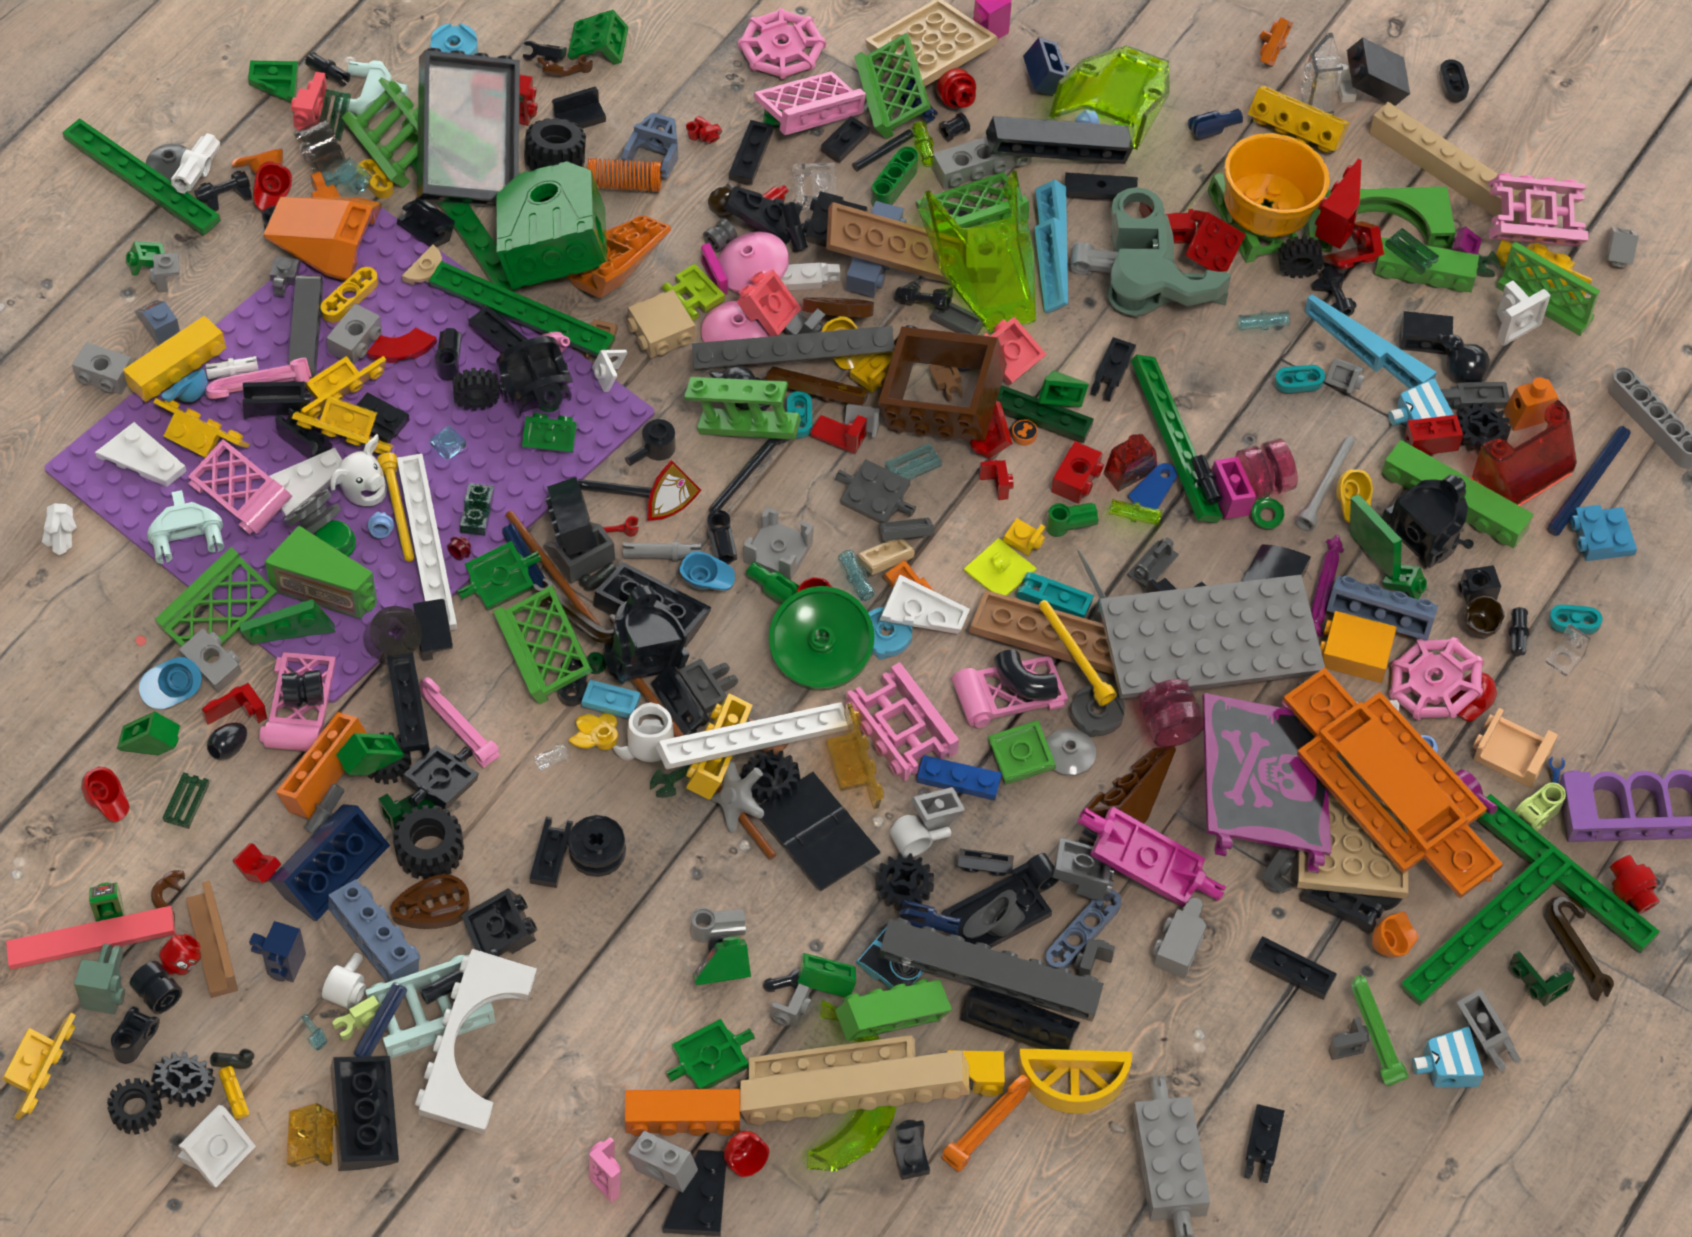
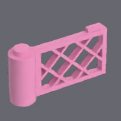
M224 439L188 476L191 479L188 484L200 494L203 490L241 521L238 525L249 535L252 532L257 535L293 497L282 485L269 477ZM227 449L230 452V461L218 462L220 454ZM246 465V474L235 476V466ZM229 467V477L218 479V469ZM212 470V480L201 481L198 479L205 471ZM262 478L265 480L259 489L251 490L253 479ZM246 481V491L234 492L235 482ZM229 483V493L218 495L217 485ZM246 497L245 504L237 511L234 508V499Z
M283 652L282 657H277L274 672L278 673V679L270 717L266 726H262L260 729V742H264L265 748L308 751L323 730L336 657ZM288 661L301 663L303 667L296 671L300 676L305 671H312V668L318 664L328 665V670L321 674L322 681L325 680V684L323 683L324 704L320 705V707L318 705L309 706L306 704L299 710L296 707L290 708L294 712L287 718L277 717L278 711L285 707L282 692V674L290 673L287 669ZM314 707L319 713L318 720H306L302 715Z
M1051 656L1022 661V664L1027 671L1038 674L1034 672L1035 667L1046 665L1049 673L1056 675L1059 696L1052 700H1033L1026 703L1018 699L1019 695L1015 694L1012 696L1002 691L1001 689L1004 685L1002 681L998 688L987 684L986 677L993 676L1001 680L996 667L978 671L973 668H966L956 672L951 679L968 724L976 728H983L994 718L1048 707L1049 710L1063 708L1065 706L1064 703L1068 701V697ZM999 696L1009 701L1010 704L1008 707L997 709L994 700Z

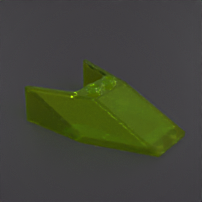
M1127 45L1084 58L1058 82L1049 117L1055 118L1080 109L1095 111L1097 116L1109 117L1120 125H1130L1133 128V149L1138 150L1169 96V61Z
M1016 170L1011 172L1003 189L1012 211V217L970 228H962L930 190L925 191L918 208L942 274L972 312L982 321L989 333L995 332L993 328L1003 319L1008 322L1015 317L1021 325L1036 321L1034 249Z

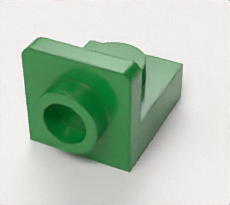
M133 242L130 251L126 254V264L130 267L132 275H138L141 266L154 267L153 255L165 254L162 243Z
M1401 564V575L1399 578L1392 580L1386 574L1382 582L1385 589L1408 592L1410 597L1419 599L1427 588V580L1423 575L1421 567Z

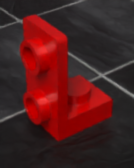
M821 415L811 430V437L856 454L866 437L867 418L857 415L853 423L850 422L846 425Z
M249 682L233 688L228 694L219 699L211 700L202 708L207 725L240 707L243 708L248 717L253 716L258 724L268 719L265 705Z

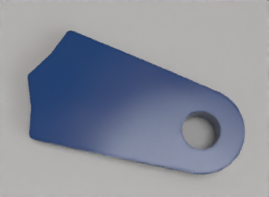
M1168 463L1159 464L1128 495V498L1133 502L1138 511L1156 513L1176 480L1177 471L1175 467ZM1166 473L1169 477L1164 478L1161 474Z

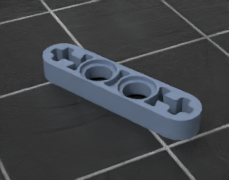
M1111 890L1110 896L1105 895L1103 901L1093 899L1048 949L1045 965L1054 969L1056 967L1068 969L1077 959L1078 953H1083L1088 939L1094 940L1118 914L1121 906L1120 895L1116 891ZM1104 901H1114L1113 906L1109 904L1103 913L1100 911L1103 908ZM1093 916L1099 920V925L1089 927L1085 924L1084 919ZM1071 935H1077L1083 942L1078 946H1073L1068 943L1067 938ZM1064 949L1066 952L1063 955L1062 962L1057 961L1056 963H1054L1053 956L1055 958H1058L1062 954Z

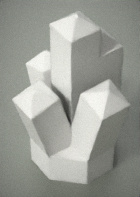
M54 503L48 506L46 510L42 543L47 547L52 546V551L57 555L66 553L68 549L72 548V531L77 528L73 519L72 507L67 504Z

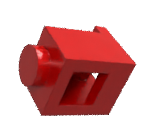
M1188 209V213L1175 212L1166 214L1173 233L1174 244L1191 243L1196 233V222L1190 219L1194 212L1193 209Z

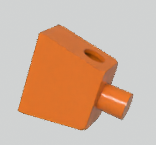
M1537 377L1532 383L1515 388L1504 408V414L1506 418L1510 419L1509 424L1513 431L1557 420L1559 398L1550 380Z

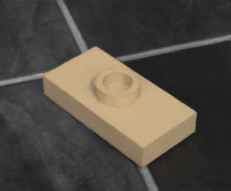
M903 539L889 540L859 553L857 561L871 575H874L904 560L907 561L914 558L915 550Z

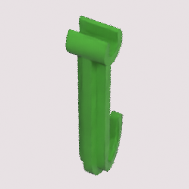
M1359 975L1354 977L1352 989L1383 1067L1380 1069L1385 1085L1390 1086L1408 1079V1072L1403 1062L1398 1060L1365 976Z

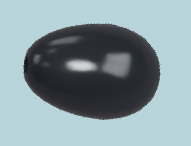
M232 722L214 730L207 740V750L210 755L217 760H227L235 756L247 739L246 727L241 723Z

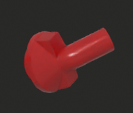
M697 116L694 119V122H697L701 128L698 131L701 142L710 144L720 139L719 135L722 133V129L718 124L711 125L709 121L701 116Z

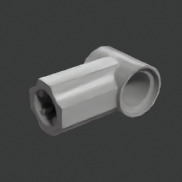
M1078 242L1072 248L1070 268L1072 272L1081 275L1089 274L1091 271L1111 273L1118 252L1094 249L1087 242Z
M699 908L693 912L691 917L690 934L697 942H708L713 937L722 935L732 936L744 935L746 933L743 909L713 912L708 908ZM700 923H705V924H707L708 926H707V927H700V926H698V924H700Z

